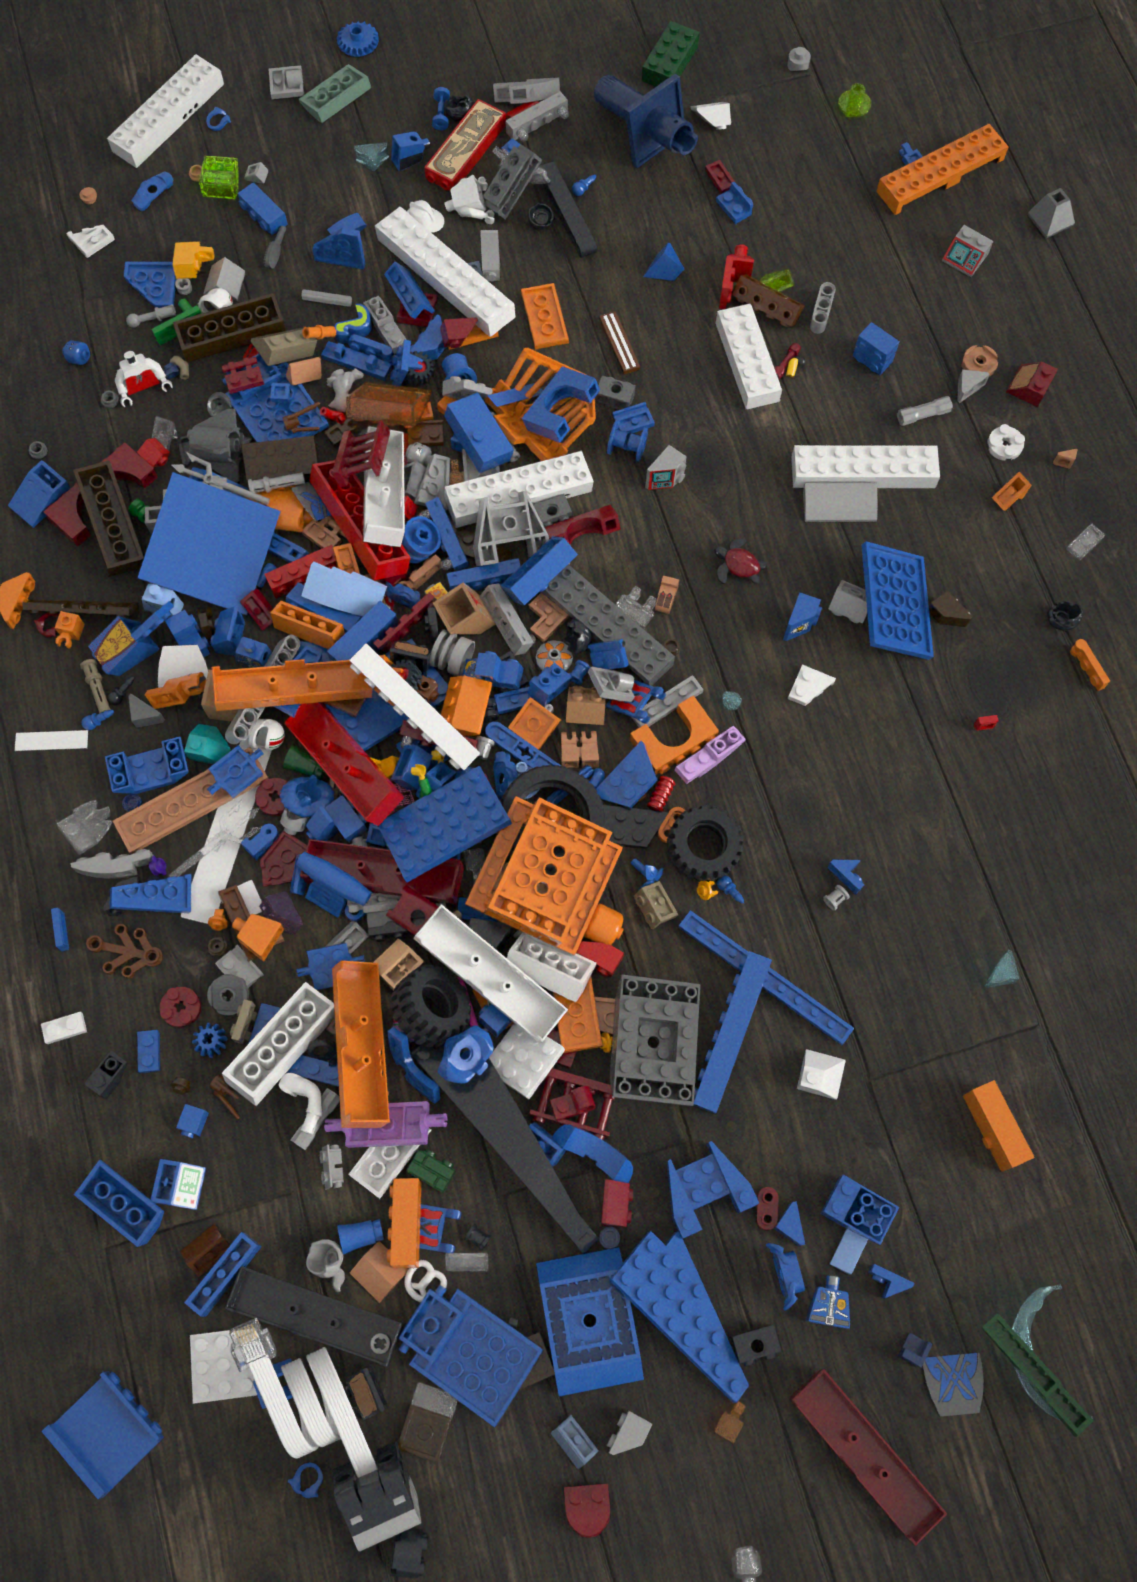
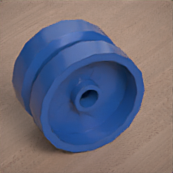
M417 516L404 524L405 532L401 544L411 557L410 563L424 561L440 547L441 534L438 527L430 519Z

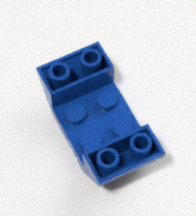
M181 737L161 741L162 748L127 757L124 751L105 756L112 792L138 794L172 785L189 773Z

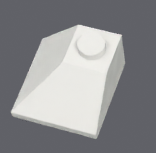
M718 102L691 106V110L711 126L716 127V129H725L726 125H731L729 103Z
M806 1049L797 1089L837 1100L845 1060Z

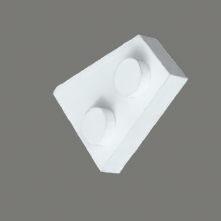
M802 665L788 699L806 706L828 686L833 685L836 678Z

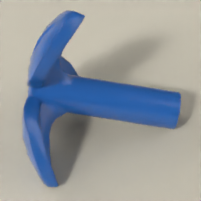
M636 858L631 862V865L647 879L646 883L640 886L638 890L653 884L654 881H658L662 876L663 867L657 871L651 865L644 866Z

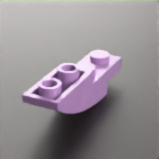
M732 726L708 742L703 749L676 766L675 771L688 784L719 764L746 739Z

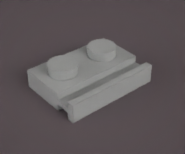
M238 944L232 951L230 950L215 963L224 974H232L243 978L248 988L259 977L264 975L252 960L247 961L243 950Z

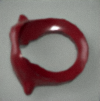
M46 613L38 620H34L37 630L45 637L56 636L57 630L55 626L46 631H43V626L46 618L50 616L58 618V613Z

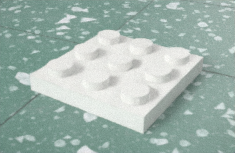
M514 1023L489 1058L503 1082L527 1099H530L565 1049L549 1037H546L543 1042L538 1043Z
M235 1330L190 1335L193 1404L257 1395L253 1384L254 1378L236 1339Z

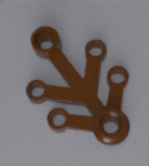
M124 924L116 925L114 931L120 936L125 946L106 943L97 935L90 936L86 941L87 948L94 953L104 950L122 954L111 962L108 961L103 964L102 969L108 975L113 974L117 967L134 957L140 958V960L131 966L123 967L121 971L122 975L127 979L133 978L135 972L143 967L158 966L163 960L162 951L157 947L151 946L147 939V933L143 928L135 929L133 935L140 941L144 951L136 949L128 935V928ZM121 927H124V931L122 933H118V930ZM142 931L143 936L137 937L138 932ZM99 942V946L94 948V943ZM156 954V959L150 960L151 955ZM108 965H112L110 971H106ZM131 969V974L125 975L126 970Z

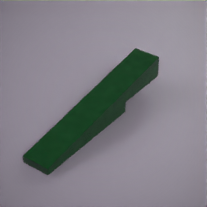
M998 1313L982 1327L984 1332L1074 1437L1079 1436L1094 1421L1064 1389L1060 1380Z

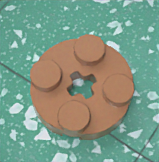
M975 345L967 349L961 366L964 370L988 372L989 376H991L998 366V356L988 346L977 347ZM977 360H978V361L983 360L984 362H983V364H979V363L977 362Z

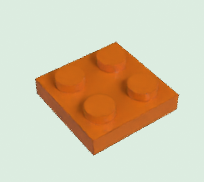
M530 697L508 728L540 750L561 719Z

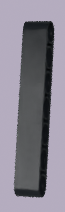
M554 161L539 165L537 168L538 176L579 257L582 258L596 253L597 246L556 164Z

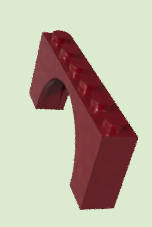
M126 443L117 447L110 456L102 460V462L110 461L116 480L132 481L143 488H147L158 478L155 469ZM76 482L56 502L49 505L44 514L58 530L78 547L91 534L82 521L84 502Z

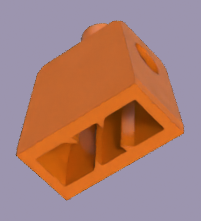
M251 914L247 921L237 917L232 924V928L240 931L237 935L238 941L262 961H265L284 931L281 923L256 914Z

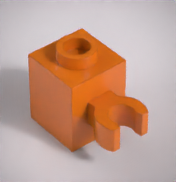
M60 611L55 625V629L59 633V636L56 638V644L59 647L63 641H66L65 646L67 648L72 646L71 639L79 641L85 625L79 615Z

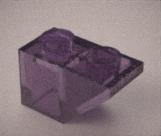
M287 891L266 896L259 905L264 917L281 923L285 932L293 935L303 926L302 919L297 913Z

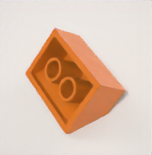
M464 675L450 677L441 716L462 736L480 735L492 682Z

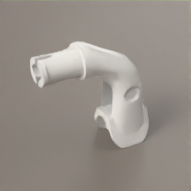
M285 1073L280 1079L279 1087L291 1096L301 1095L308 1097L307 1115L301 1131L313 1135L319 1117H322L321 1092L318 1086L310 1080L297 1074Z

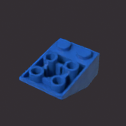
M41 460L28 472L8 506L34 528L46 517L44 511L47 507L56 502L63 493L71 488L63 477Z
M842 1175L837 1180L820 1214L850 1231L881 1245L899 1207L849 1177Z

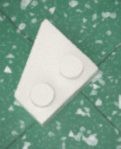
M104 225L85 228L80 233L73 234L72 231L67 233L68 238L87 258L115 240L113 234Z

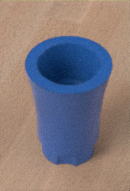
M380 1219L372 1222L369 1220L354 1224L337 1225L343 1255L355 1249L375 1244L376 1241L384 1240Z

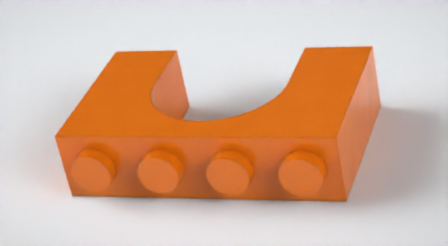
M694 695L677 706V713L690 732V738L684 744L677 747H669L660 743L647 724L630 733V741L634 747L640 741L645 744L656 775L659 773L664 774L675 763L676 765L682 763L686 756L696 754L702 749L701 747L718 736L719 730Z

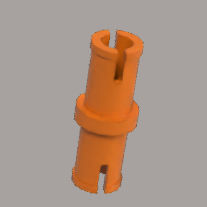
M322 325L304 327L302 335L306 339L335 337L336 329L334 326L323 327Z

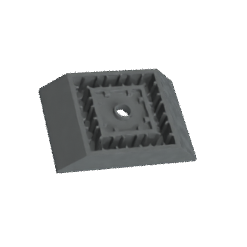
M621 975L615 998L609 1077L613 1098L694 1106L700 984ZM650 1037L657 1040L656 1048H651L648 1045Z

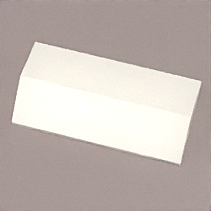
M420 1145L369 1147L348 1175L380 1199Z

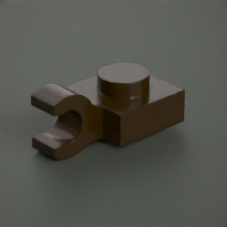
M207 606L205 613H201L200 609H197L200 625L206 640L211 638L213 635L212 630L215 629L213 621L210 619L213 613L211 608Z

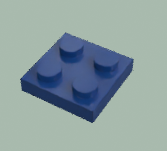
M168 601L130 636L135 641L141 636L146 638L171 615L170 610L174 605Z

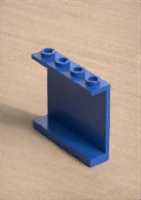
M109 1371L102 1372L100 1374L101 1378L54 1424H50L42 1430V1433L97 1499L105 1497L164 1438L161 1433L163 1431L161 1426L155 1421L151 1422L147 1417L148 1411L141 1404L138 1406L133 1399L135 1397L133 1393L127 1388L123 1389L119 1384L120 1378L114 1372L110 1373Z

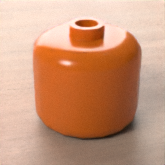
M597 904L584 937L594 942L612 945L615 939H619L622 935L623 915L603 904Z

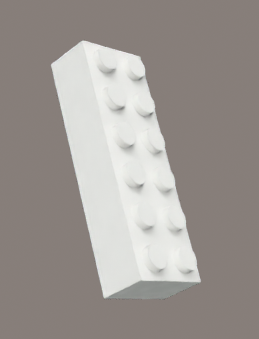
M751 304L718 311L716 326L745 408L751 409L779 402L782 388Z
M305 982L223 1071L222 1075L225 1082L257 1106L307 1050L309 1044L315 1041L335 1017L334 1003Z

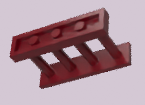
M382 420L378 421L376 431L355 437L350 430L343 432L332 471L340 488L347 486L350 475L372 469L376 477L380 476L390 436V430L388 426L384 425ZM373 439H374V441H372V442H369V443L362 444V445H359V446H358V444H361V443H364V442H367V441H370V440H373ZM371 450L370 452L355 456L356 454ZM368 460V462L353 466L354 464Z
M552 1068L544 1078L546 1082L538 1110H530L529 1114L533 1117V1121L542 1124L548 1121L562 1126L573 1125L592 1133L602 1140L604 1138L609 1139L610 1132L604 1130L612 1101H615V1098L612 1097L610 1085ZM556 1081L564 1083L563 1096L570 1094L576 1087L589 1086L592 1096L595 1095V1092L603 1094L604 1102L597 1128L585 1125L588 1112L579 1114L577 1123L565 1119L556 1121L554 1116L545 1114L551 1090Z

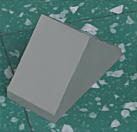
M962 370L958 379L957 401L961 403L983 387L990 374L988 372Z

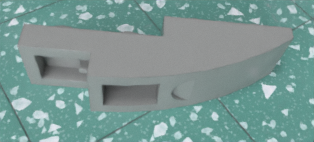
M559 78L494 83L495 102H510V104L547 99L560 92Z
M379 296L363 302L364 306L369 310L371 320L382 340L387 346L392 348L394 354L397 353L398 346H401L404 339H407L394 322L392 314Z
M141 849L136 851L135 854H123L114 859L110 853L102 852L96 854V857L79 858L76 862L70 864L77 873L95 878H124L138 875L137 867L148 865L152 861L151 857L154 855L150 850Z

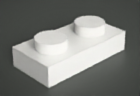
M82 1012L41 1024L46 1044L87 1032Z

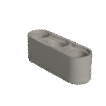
M830 282L821 285L814 308L810 329L817 334L824 332L833 302L835 286Z

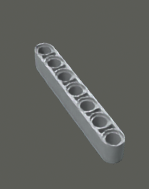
M288 635L280 640L264 667L285 665V661L293 660L300 647L299 639L294 635ZM265 707L239 709L225 733L226 740L231 744H237L247 739ZM235 731L239 733V737L236 736Z

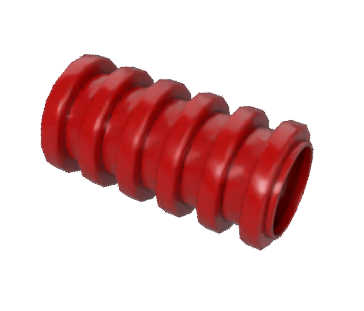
M660 776V781L657 782V787L654 789L655 792L652 793L653 797L649 799L650 802H648L647 806L653 811L663 812V807L666 806L665 802L668 801V797L671 795L670 792L673 791V787L676 784L673 779L667 776Z

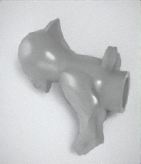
M356 368L352 372H344L343 369L334 371L331 377L327 378L328 388L333 387L335 391V398L328 406L343 413L347 412L354 400L353 394L349 395L348 392L355 380L363 378V373Z

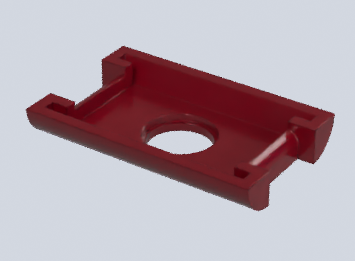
M405 885L399 892L402 896L394 909H389L386 916L413 935H416L439 906L408 885ZM414 910L424 912L426 918L422 925H415L411 921V914Z

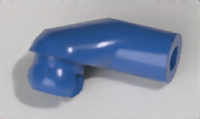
M600 768L594 770L591 781H589L595 789L605 779V773Z

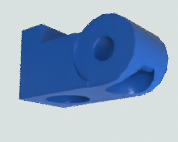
M265 824L262 826L260 833L252 840L246 837L241 844L257 861L268 851L279 837V833L273 824Z

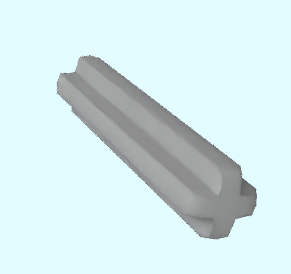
M302 290L301 296L303 300L349 307L352 305L351 296Z

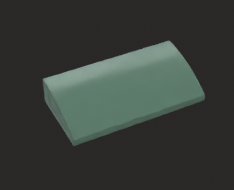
M348 64L302 96L299 102L315 119L323 123L368 91L371 85L368 76Z

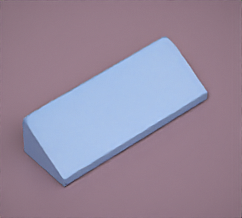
M846 1229L830 1265L851 1275L868 1239Z

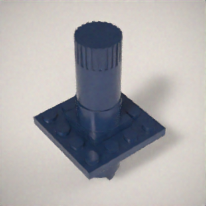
M609 74L600 78L594 89V99L598 104L627 122L632 164L634 167H640L665 148L675 154L681 153L682 155L689 154L695 148L698 135L694 133L692 124L684 119L680 76L677 74L672 75L646 95L641 94L613 75Z

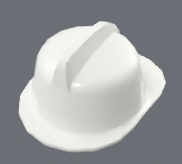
M419 200L410 203L407 213L428 231L437 232L443 227L444 217L440 212L431 208L426 201Z

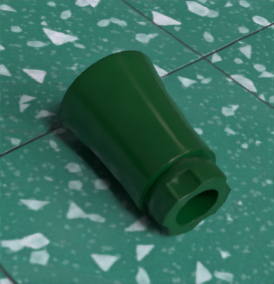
M295 744L291 746L285 757L283 769L295 771L309 777L315 775L319 780L322 779L325 771L315 759Z

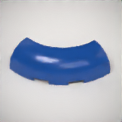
M573 1125L561 1126L552 1136L562 1149L571 1151L581 1157L588 1156L590 1159L597 1161L595 1165L613 1180L629 1183L633 1174L631 1162L604 1140Z

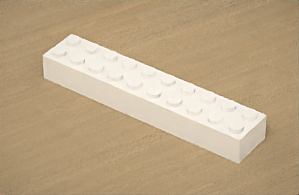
M402 207L397 208L375 225L377 238L383 245L467 318L477 317L478 322L476 325L489 337L516 317L512 301Z

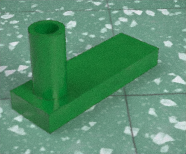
M181 299L178 302V306L183 313L151 329L157 343L162 345L177 337L173 322L202 314L200 308L197 305L192 307L187 299Z

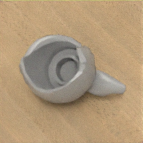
M320 1240L311 1243L306 1260L308 1270L321 1278L332 1277L333 1288L336 1292L341 1291L340 1287L345 1280L344 1271L340 1268L343 1261L341 1247L331 1240Z

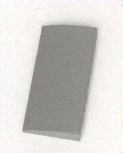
M877 483L804 484L805 522L877 521Z

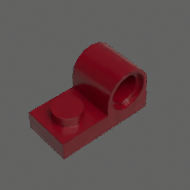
M589 1086L576 1088L568 1095L550 1100L556 1121L596 1109Z

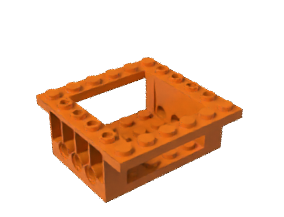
M515 796L507 813L512 824L498 832L465 905L574 956L623 847L609 841L612 835L611 831L540 797L533 805ZM524 823L526 826L496 890L491 894L499 873ZM554 847H562L564 855L562 857L555 856L553 853ZM546 865H553L555 867V875L550 876L546 874ZM544 883L547 886V892L540 894L536 889L537 884Z

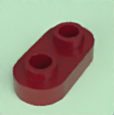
M765 1187L757 1194L759 1204L756 1206V1223L762 1230H771L778 1222L779 1197L775 1189ZM765 1194L772 1196L770 1202L765 1200ZM765 1215L770 1216V1223L764 1221Z

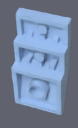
M313 562L301 596L340 611L364 616L379 601L382 602L387 586L354 571L350 574L334 566L330 569Z

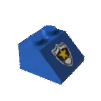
M799 593L783 640L788 641L810 631L812 625L816 626L822 607H819L821 599Z

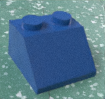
M234 606L221 611L219 618H216L215 634L211 636L210 641L215 653L235 656V651L242 638L245 621L239 607Z

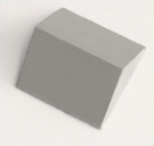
M224 257L211 266L203 294L206 295L215 288H222L230 293L232 300L237 301L245 270Z

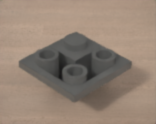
M1061 188L1044 196L1027 214L1046 239L1075 224L1071 201Z

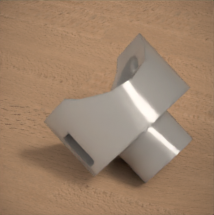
M803 47L791 50L787 64L790 71L807 70L811 57L809 51Z
M285 808L280 823L285 827L284 831L286 833L296 835L297 832L305 830L309 817L297 816Z

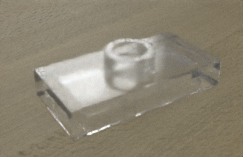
M418 1382L411 1404L453 1418L458 1400L444 1390Z

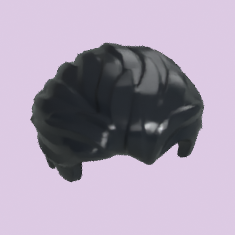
M452 95L449 101L445 100L444 108L451 119L460 121L475 102L468 95L464 97Z
M1069 601L1057 602L1047 612L1048 621L1056 629L1068 631L1080 624L1083 618V610L1078 604L1074 605Z
M572 619L567 623L568 629L564 642L569 645L567 650L577 655L584 652L588 645H590L591 632L580 620Z

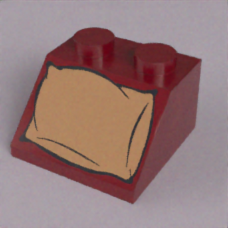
M1044 362L1021 364L1006 393L1038 407L1058 369Z

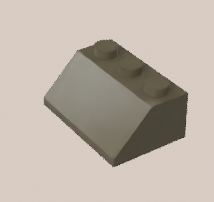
M303 328L251 338V342L266 364L271 366L313 356L317 339L304 338L302 335Z

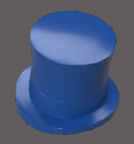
M458 353L451 354L443 360L442 369L446 374L445 380L450 379L452 376H457L461 380L467 379L475 381V384L477 383L476 373L468 367L467 359L464 355Z

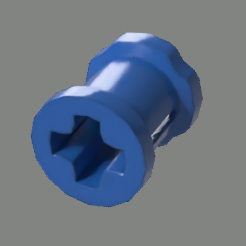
M577 660L575 668L569 673L572 676L570 681L577 685H582L583 678L589 671L590 666L581 660Z

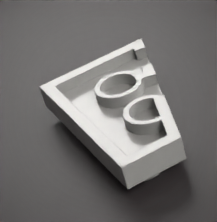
M438 454L431 455L414 502L415 504L426 506V502L439 497L445 510H448L444 491L445 487L449 486V457Z

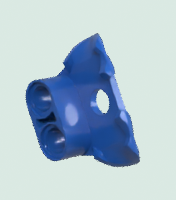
M766 1243V1247L773 1253L777 1277L782 1294L785 1297V1305L783 1307L785 1311L796 1302L797 1297L795 1294L805 1292L800 1267L794 1251L783 1253V1247Z

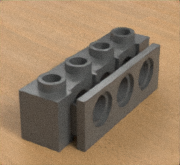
M521 144L518 148L513 146L483 195L486 199L484 205L506 220L542 162V159Z

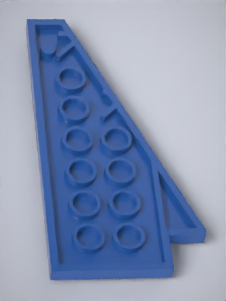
M651 1231L647 1232L609 1281L733 1403H737L749 1384L681 1234L678 1231L674 1232L666 1244H664Z

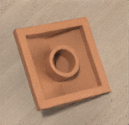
M380 1241L360 1259L350 1272L379 1303L408 1271L407 1268H393L390 1266V1262H387L388 1249Z

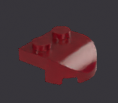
M608 1484L565 1487V1509L569 1527L581 1537L590 1538L601 1534L610 1520Z

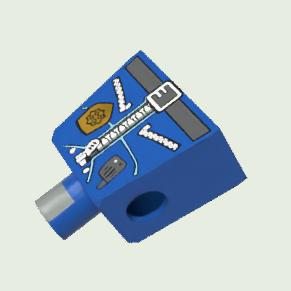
M242 637L235 651L236 663L249 668L264 667L272 651L264 643Z
M827 1275L826 1288H815L806 1317L807 1322L850 1329L848 1292L838 1290L839 1277Z

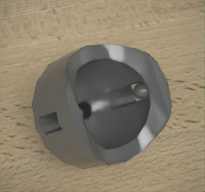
M222 392L212 394L207 401L209 414L214 416L228 408L232 409L230 398Z

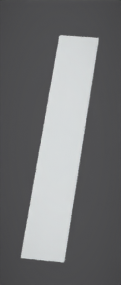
M249 736L240 742L239 746L242 750L249 747L252 748L253 752L257 750L249 745ZM260 747L264 755L259 757L258 761L265 771L272 750ZM259 786L217 808L191 884V912L189 914L181 913V917L208 924V919L214 916L215 909H219L221 900L218 891L226 888Z

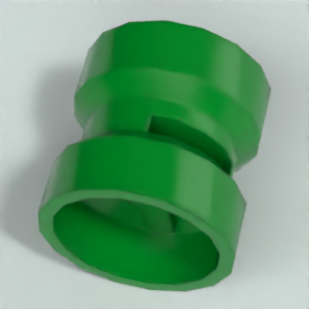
M136 499L130 504L128 512L132 516L138 517V520L145 524V507L150 506H146L141 499Z

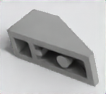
M481 230L483 277L487 281H500L498 230Z

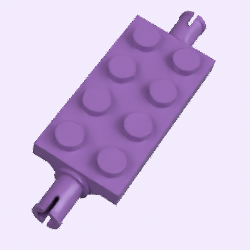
M428 1101L388 1103L390 1122L381 1128H341V1119H325V1123H328V1125H324L326 1132L343 1131L346 1136L345 1146L348 1148L427 1144L429 1127L447 1126V1122H445L447 1121V1114H429L430 1104Z

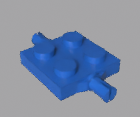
M238 745L208 769L216 782L207 790L213 795L222 788L232 798H235L263 775L255 761L264 753L258 748L249 755Z
M347 942L307 950L308 967L297 969V975L300 977L310 974L316 990L333 987L332 968L340 961L365 962L364 955L352 958Z

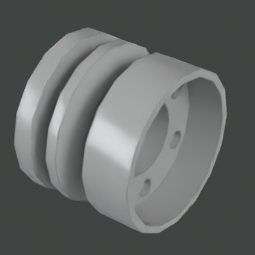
M444 629L433 645L429 662L430 666H438V669L444 670L448 665V673L462 676L466 659H472L475 641L465 637H461L457 641V634L450 635L449 631Z

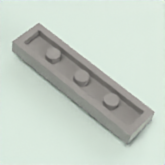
M693 675L665 692L666 696L663 700L656 698L643 707L642 710L648 713L647 716L651 718L647 723L648 727L676 710L681 702L693 695L696 697L703 693L704 689ZM631 717L639 728L645 725L636 718Z

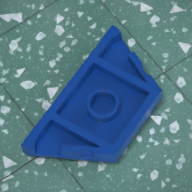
M642 741L596 788L597 794L600 795L601 799L632 808L657 781L651 760L645 748L646 746Z

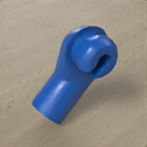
M272 563L265 565L260 573L257 586L261 588L267 581L264 574L277 569Z

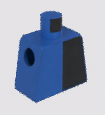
M417 132L393 135L391 160L398 171L423 160V150L430 148V142L427 138L421 139Z

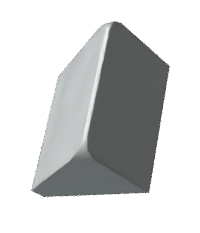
M261 162L249 165L244 179L264 183L268 169Z

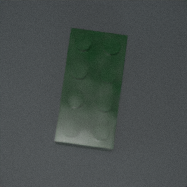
M670 21L643 65L642 81L657 87L674 74L681 76L698 48L700 32Z

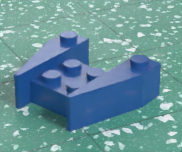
M712 1141L707 1144L711 1155L678 1170H675L671 1159L666 1163L672 1220L682 1239L702 1230L694 1210L729 1195L739 1214L759 1204L751 1184Z

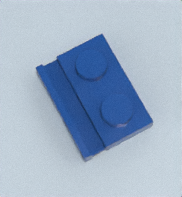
M646 402L612 413L613 418L620 421V431L635 433L643 430L644 427H654L655 424L646 406Z
M623 639L588 645V648L591 650L590 657L593 667L609 670L628 666L625 647L622 646Z

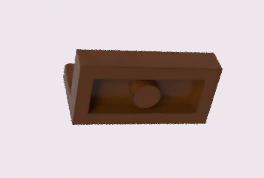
M213 1224L182 1249L181 1254L187 1266L200 1277L217 1263L231 1244L221 1235L218 1227Z

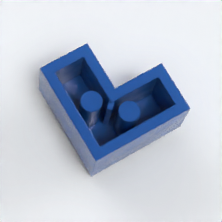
M183 610L165 620L179 646L198 645L203 658L210 654L207 649L210 645L205 636L200 637L199 633L201 630L192 614L188 616L187 612Z
M486 651L485 653L478 654L474 675L478 679L492 682L493 687L520 690L524 668L517 660L508 659V661H501L496 653Z

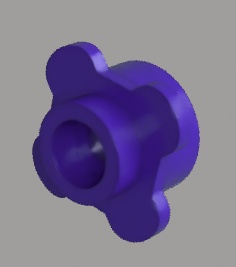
M152 856V861L149 862L151 872L154 875L161 873L166 875L165 869L167 866L162 858Z

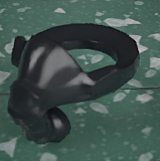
M321 1039L309 1044L307 1049L310 1057L318 1060L330 1059L329 1066L338 1064L337 1047L334 1041L330 1042ZM323 1046L328 1049V1052L324 1055H316L313 1053V1049Z

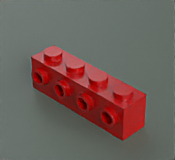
M332 544L264 574L275 599L289 593L298 582L305 585L313 562L330 569L333 566L337 568Z

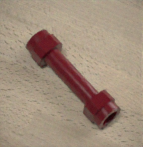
M793 343L790 345L788 354L780 365L774 368L778 380L783 377L789 361L799 354L801 350L799 344Z

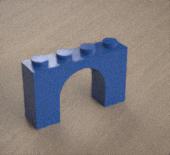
M562 366L524 414L522 420L526 429L560 443L570 431V428L564 417L550 412L551 408L559 400L568 397H574L591 403L600 391L596 379Z

